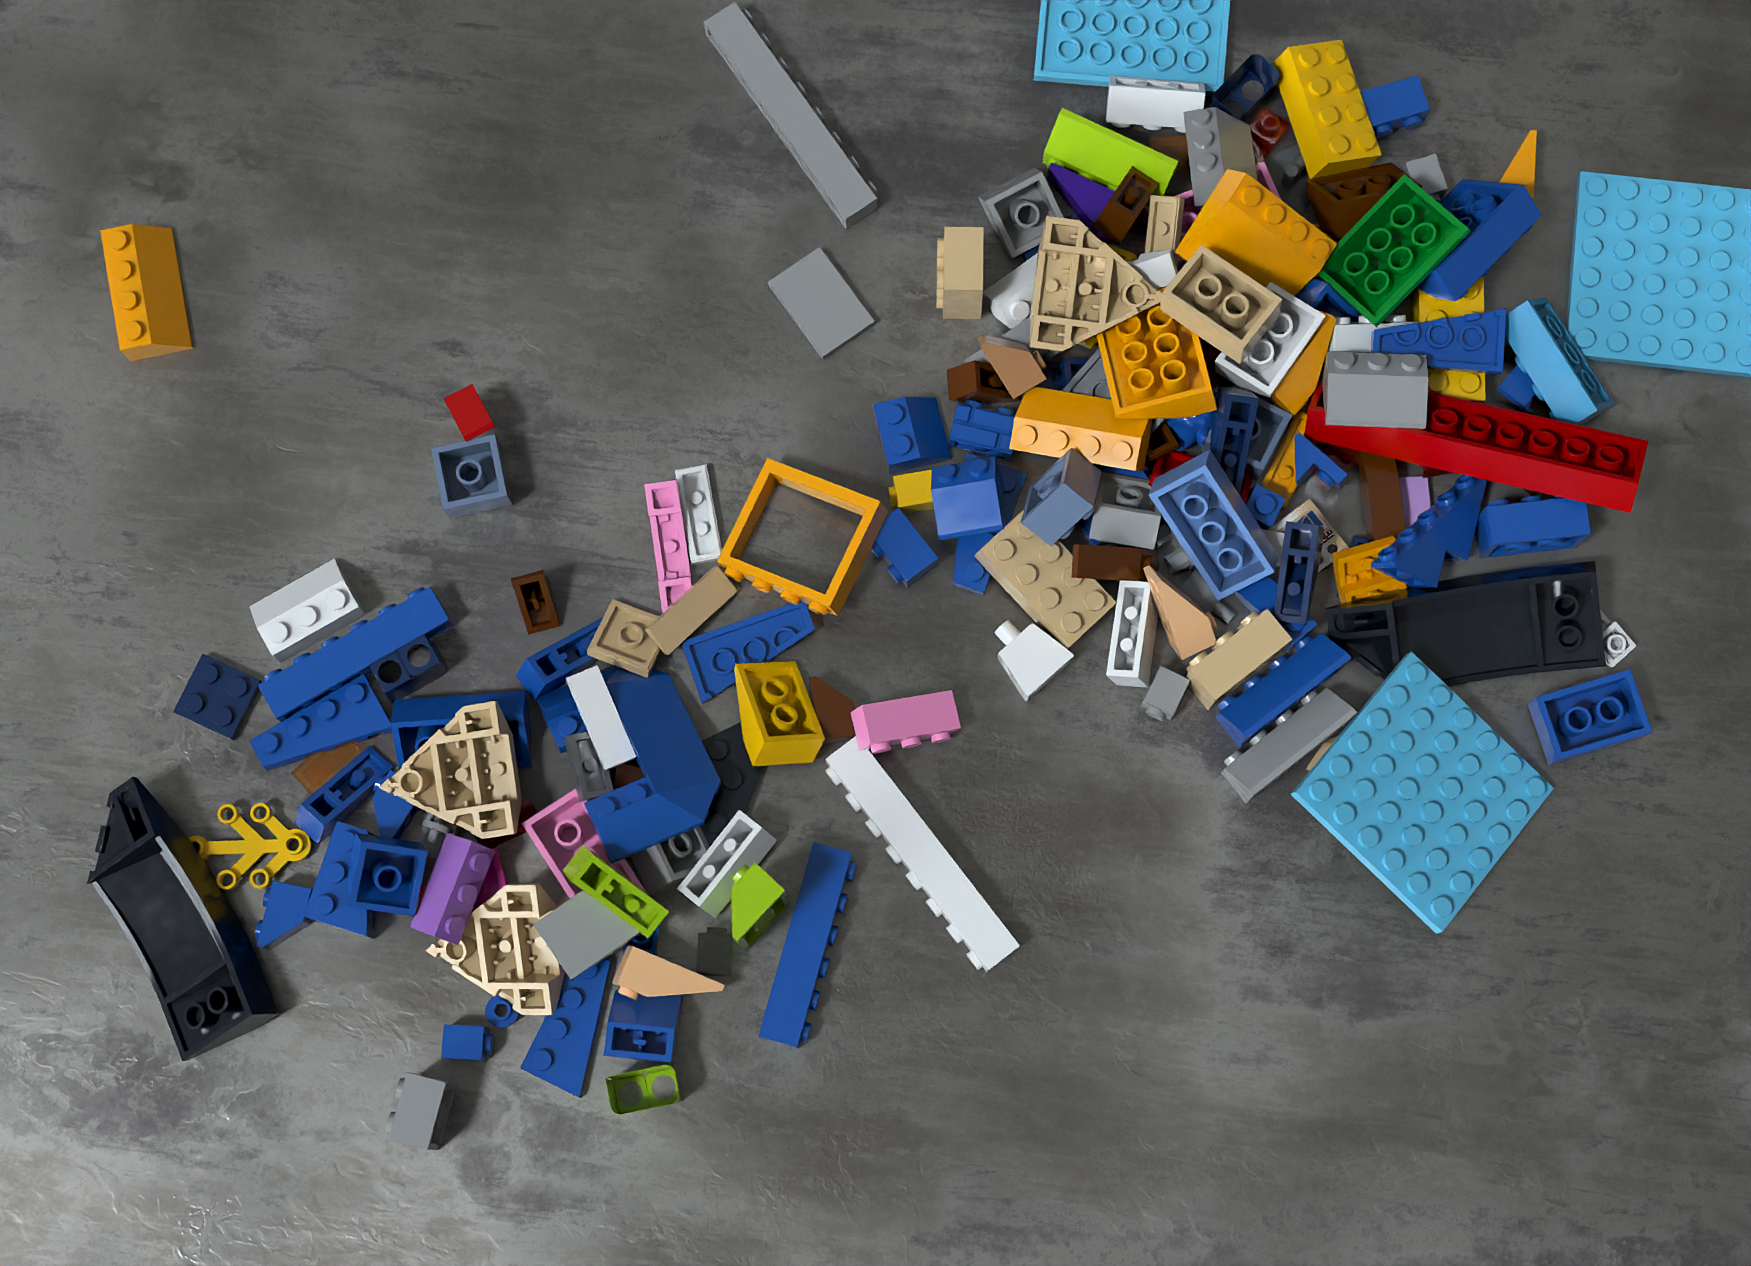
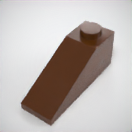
M1073 544L1071 578L1148 582L1143 568L1151 566L1158 572V549Z

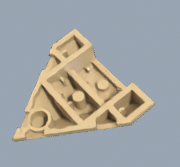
M1046 216L1037 255L1030 310L1029 347L1062 352L1160 303L1162 293L1150 285L1140 273L1106 243H1103L1088 230L1089 228L1080 220Z
M492 701L463 706L446 726L439 729L402 765L403 767L379 787L451 824H456L472 832L471 834L482 839L516 834L522 797L513 734L498 702Z
M508 883L470 914L459 945L440 939L425 950L435 958L440 956L451 963L453 970L494 997L499 995L513 1004L512 1009L521 1015H553L556 1012L565 970L533 924L558 908V906L539 883Z

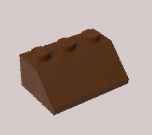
M1391 162L1306 180V189L1319 227L1336 240H1341L1404 174L1420 188H1422V185Z

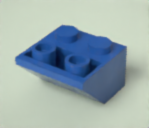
M615 990L607 1023L604 1056L675 1064L682 996L645 997L638 995L637 1000L618 993L619 990Z

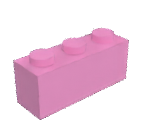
M952 690L864 704L851 712L859 751L871 749L872 754L891 750V745L901 744L903 749L915 747L922 744L921 740L931 739L932 743L944 742L951 739L950 734L961 729Z

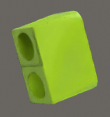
M660 1065L607 1076L610 1079L605 1078L611 1110L618 1115L682 1102L676 1069L669 1065ZM659 1076H669L675 1082L676 1089L674 1094L665 1100L657 1098L652 1091V1084ZM629 1082L638 1084L643 1092L641 1101L635 1106H626L619 1098L621 1087Z

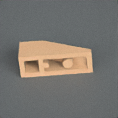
M1151 566L1144 567L1143 569L1169 644L1181 660L1215 645L1216 638L1213 631L1217 629V625L1209 611L1204 613L1195 601Z
M627 946L612 981L613 984L620 986L618 993L637 1000L638 995L654 997L719 992L725 986L634 946Z

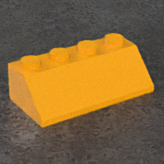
M129 224L100 230L120 351L130 361L193 349L173 229Z
M1033 387L1025 392L1015 415L1009 449L1061 458L1069 449L1073 448L1093 464L1144 471L1153 418L1116 419L1111 399Z

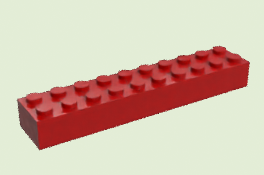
M1324 368L1322 369L1308 408L1304 433L1306 439L1631 513L1649 442L1647 440L1433 392H1428L1425 429L1326 425L1322 386Z

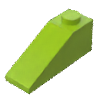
M584 844L562 870L571 882L647 938L651 936L669 913L665 907Z

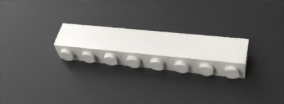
M856 736L826 758V764L829 766L825 770L826 774L836 786L842 783L849 792L845 796L846 800L856 812L862 809L869 818L865 822L866 826L876 838L882 835L889 844L885 848L886 852L896 864L902 861L909 870L905 875L917 891L922 888L926 892L929 899L925 902L937 917L943 914L950 924L946 927L947 931L957 944L963 940L970 950L966 955L977 970L983 967L988 973L1019 949L1020 945L870 751H859Z

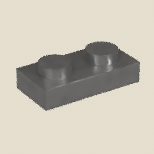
M583 732L566 736L564 741L579 802L589 801L614 791L609 769L604 771L589 733Z

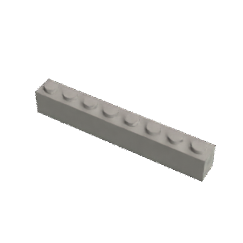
M733 2L704 21L705 33L847 230L878 209L877 197L879 193L870 180L866 182L859 174L861 168L852 155L849 157L845 155L841 149L843 143L836 132H829L824 126L825 118L816 106L811 108L806 101L808 96L802 85L798 81L793 83L788 76L790 70L781 57L776 59L770 51L772 45L764 33L758 34L754 29L753 25H755V22L750 13L745 8L741 10L736 2Z

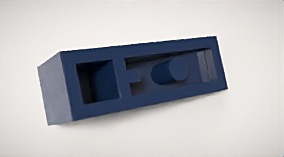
M1218 386L1215 401L1217 410L1213 411L1210 450L1238 494H1240L1259 398L1250 390Z
M1286 521L1273 615L1277 621L1307 624L1324 536V528L1320 525Z

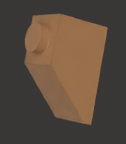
M981 335L977 338L981 349L1013 399L1047 379L1042 370L1047 365L1038 350L1032 353L1027 344L987 335Z

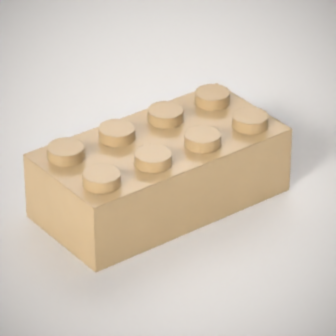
M1022 510L1003 530L983 546L974 557L1045 633L1067 649L1116 604V601L1095 579L1071 578L1073 555L1059 540L1050 546L1021 524L1024 511Z

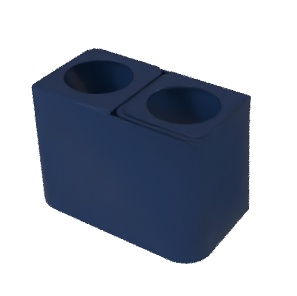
M1260 54L1249 56L1213 93L1211 108L1216 107L1245 122L1275 91L1279 79L1278 69ZM1254 80L1262 84L1264 94L1257 101H1249L1243 96L1242 87L1246 82ZM1228 102L1239 104L1243 110V115L1233 114L1224 104Z
M425 634L369 665L384 693L393 702L397 699H403L446 674L448 669L447 663L438 647ZM422 645L427 646L431 653L429 662L422 667L411 665L407 654ZM397 662L402 670L400 678L394 683L383 682L379 677V671L390 663Z

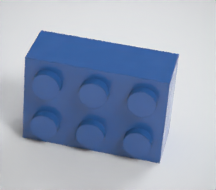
M1531 496L1521 499V503L1509 504L1508 500L1490 502L1489 506H1486L1478 516L1475 535L1479 559L1577 548L1591 535L1586 503L1554 496V499L1542 500L1541 496Z
M1631 669L1541 695L1527 703L1549 766L1638 740L1653 732Z

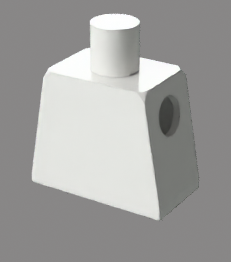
M1007 620L994 632L1006 645L998 653V660L1026 702L1073 661L1074 655L1033 623L1020 632Z

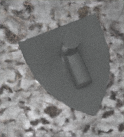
M1299 145L1284 149L1270 157L1265 162V165L1281 200L1302 216L1311 204L1306 189V180L1310 178Z

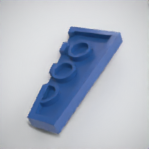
M1506 308L1485 313L1466 314L1465 316L1448 319H1435L1418 324L1411 323L1375 329L1371 335L1370 353L1426 355L1427 369L1500 375L1503 372Z
M799 601L798 605L791 603L684 640L681 644L702 704L736 683L734 671L736 664L768 662L814 632L815 628L806 603Z
M363 674L249 741L263 768L268 771L307 759L308 755L320 751L326 753L337 749V746L352 741L358 743L369 739L368 736L381 732L384 734L390 733L392 729L388 715L369 680Z

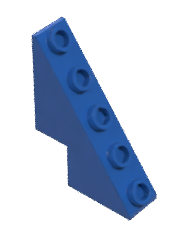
M1467 475L1459 477L1455 481V485L1448 492L1437 497V502L1430 509L1418 515L1417 521L1398 534L1396 541L1378 553L1379 557L1371 563V568L1413 588L1437 587L1443 561H1468L1487 480Z

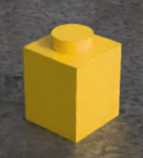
M932 470L893 476L894 486L888 487L891 506L897 505L903 514L934 509L931 494Z

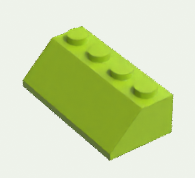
M1064 108L1061 109L1043 155V164H1046L1047 168H1049L1052 162L1112 191H1116L1133 166L1159 183L1152 194L1155 196H1167L1173 184L1178 165L1177 160ZM1150 198L1140 213L1144 214L1146 207L1150 206Z
M756 863L751 867L745 864L732 878L735 883L731 887L732 937L745 951L791 904L786 891Z

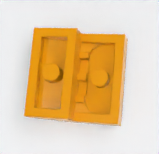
M1394 536L1332 553L1335 579L1341 604L1407 588L1405 583L1371 568V563L1379 557L1378 553L1396 541Z

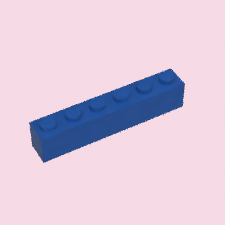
M421 587L408 594L406 601L399 605L390 604L378 612L379 616L369 622L362 620L354 624L350 628L351 632L343 637L335 636L326 640L321 645L322 649L313 654L308 652L298 656L293 660V665L283 671L277 669L268 673L264 677L265 681L258 684V687L275 718L282 722L363 674L368 676L373 673L369 666L371 663L425 634L431 640L452 628L454 624L431 587L427 589Z
M813 842L758 1035L762 1039L798 1049L800 1042L807 1043L812 1024L807 1023L806 1020L809 1010L815 1011L818 1005L821 991L815 990L818 978H825L830 959L824 956L827 946H834L839 927L833 924L837 912L843 914L848 894L842 892L846 880L852 882L857 862L851 861L853 857L851 852Z

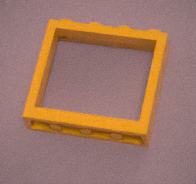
M767 458L717 562L725 569L724 575L732 577L735 581L742 582L744 578L753 582L752 586L762 592L769 594L771 590L781 593L780 597L789 603L798 605L799 601L808 604V608L819 615L820 613L826 615L828 612L839 616L888 511L876 499ZM776 482L863 516L826 594L739 560Z

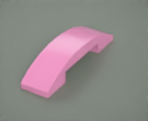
M677 480L644 484L659 579L658 585L662 613L692 587Z

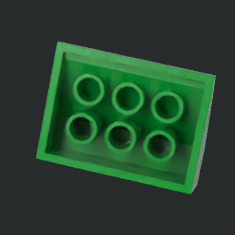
M1404 174L1337 243L1317 275L1350 307L1377 328L1471 231Z

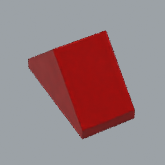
M473 384L444 398L466 442L495 427Z

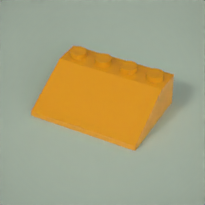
M1227 169L1175 250V253L1188 261L1200 245H1203L1265 288L1272 282L1295 296L1320 272L1337 243L1249 174Z
M1166 287L1157 290H1159L1162 293L1166 289ZM1161 302L1096 334L1116 419L1188 418L1217 410L1199 336L1161 311Z

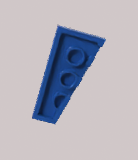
M966 453L965 462L973 461L976 459H983L981 457ZM998 464L1005 485V527L1012 519L1027 473ZM1001 530L958 537L953 585L984 595L991 574L974 555Z
M603 959L573 981L566 975L562 984L556 1012L553 1015H546L520 1069L581 1098L593 1039L598 1025L597 1021L612 962Z

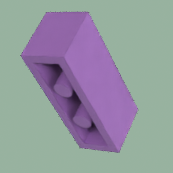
M447 833L410 928L459 945L495 851L474 841Z

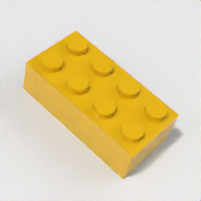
M1342 40L1290 46L1272 63L1279 71L1277 83L1310 179L1365 168L1382 155Z
M1484 276L1479 278L1468 289L1467 294L1457 301L1437 299L1418 288L1412 291V321L1424 323L1435 319H1448L1478 312L1484 313ZM1428 369V392L1483 404L1485 402V373Z

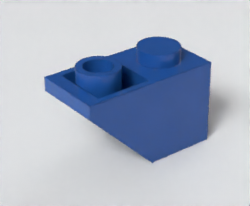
M273 881L271 888L268 887L264 894L263 907H266L263 920L258 921L254 937L258 940L256 946L271 950L309 926L311 919L304 917V913L313 889Z

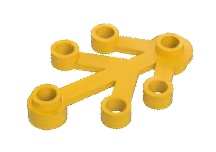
M257 803L250 810L251 818L257 823L265 824L278 839L264 840L240 816L239 810L235 806L224 804L218 809V819L222 823L230 825L245 840L208 841L206 838L198 835L190 836L189 840L192 844L196 842L200 844V851L198 853L204 861L210 855L244 854L230 870H223L217 875V885L221 889L231 891L238 886L239 879L265 853H277L264 869L254 870L249 878L253 887L260 890L268 888L272 878L289 861L299 862L309 855L312 847L310 837L300 829L288 830L272 814V809L268 805ZM260 808H265L267 811L263 819H258L256 816V812ZM227 809H232L234 812L230 820H225L223 816ZM297 839L299 841L298 849L290 851V841ZM264 873L266 876L265 883L257 885V875ZM231 874L233 882L229 886H224V876Z

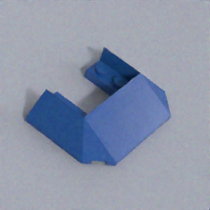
M614 665L600 670L636 754V760L644 775L642 779L584 803L611 864L703 825L708 816V809L714 795L717 794L721 785V780L669 673L653 668L648 678ZM568 684L536 699L560 754L567 752L564 741L566 736L588 732Z

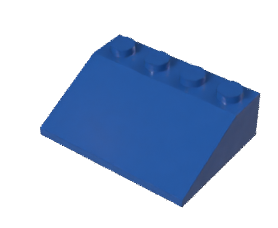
M1462 179L1439 204L1467 226L1471 232L1416 288L1437 299L1457 301L1464 297L1468 289L1479 278L1486 275L1490 267L1501 256L1508 253L1511 245L1521 235L1530 231L1533 226L1532 224L1542 215L1525 186Z

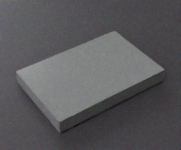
M820 247L768 281L770 289L822 360L875 325L874 319Z
M584 890L533 924L572 981L640 934L638 930Z

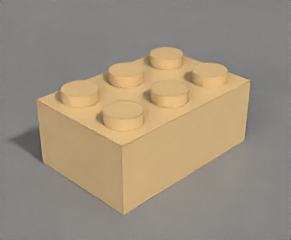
M944 227V238L937 239L936 308H943V319H981L984 227Z
M1200 245L1162 292L1160 310L1241 364L1279 317L1283 299L1203 245Z
M1268 609L1260 615L1256 610L1241 621V625L1237 628V633L1233 635L1231 631H1228L1215 642L1216 645L1211 648L1212 652L1209 655L1203 651L1189 662L1190 665L1186 668L1188 673L1185 677L1190 680L1188 687L1208 711L1284 652L1293 640Z

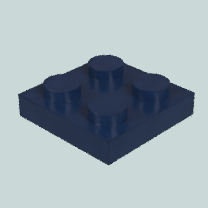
M202 654L173 713L234 741L260 690L258 684L262 683V681Z

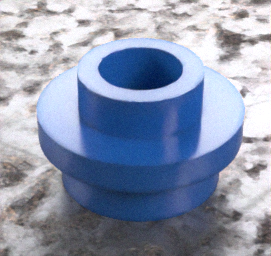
M499 995L493 996L485 1008L488 1021L500 1028L512 1025L519 1015L517 1011L512 1009L513 1004ZM501 1004H505L508 1009L507 1014L503 1017H499L496 1014V1008Z

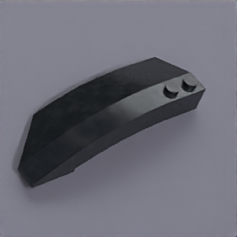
M1595 561L1530 567L1438 581L1437 587H1407L1326 608L1329 639L1355 657L1358 663L1375 676H1380L1384 680L1402 658L1410 652H1413L1447 686L1507 676L1606 666Z
M131 777L109 793L106 806L110 807L106 826L101 825L95 849L99 856L95 871H90L87 884L93 885L130 941L160 1001L182 1061H188L258 1028L279 1014L247 934L224 891L217 885L216 878L186 834L137 777Z

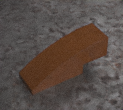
M1357 450L1361 506H1365L1367 539L1379 540L1389 536L1398 538V534L1405 530V520L1395 459Z

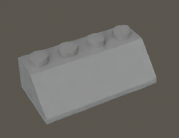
M1328 688L1324 689L1321 693L1314 689L1300 701L1303 707L1297 712L1293 713L1289 709L1275 720L1278 727L1268 734L1264 729L1249 741L1252 745L1249 750L1243 754L1240 750H1237L1224 761L1227 767L1221 774L1242 800L1248 803L1345 726L1357 714L1355 709Z

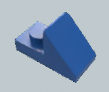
M1298 432L1295 435L1297 486L1300 487L1317 469L1319 472L1316 476L1330 488L1335 484L1341 490L1349 481L1348 474L1301 433Z

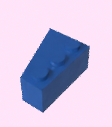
M337 821L304 917L374 939L373 910L347 906L349 862L355 833L374 834L368 830Z

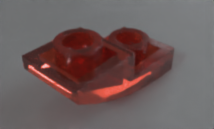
M1265 107L1262 108L1249 125L1255 165L1266 160L1290 125Z

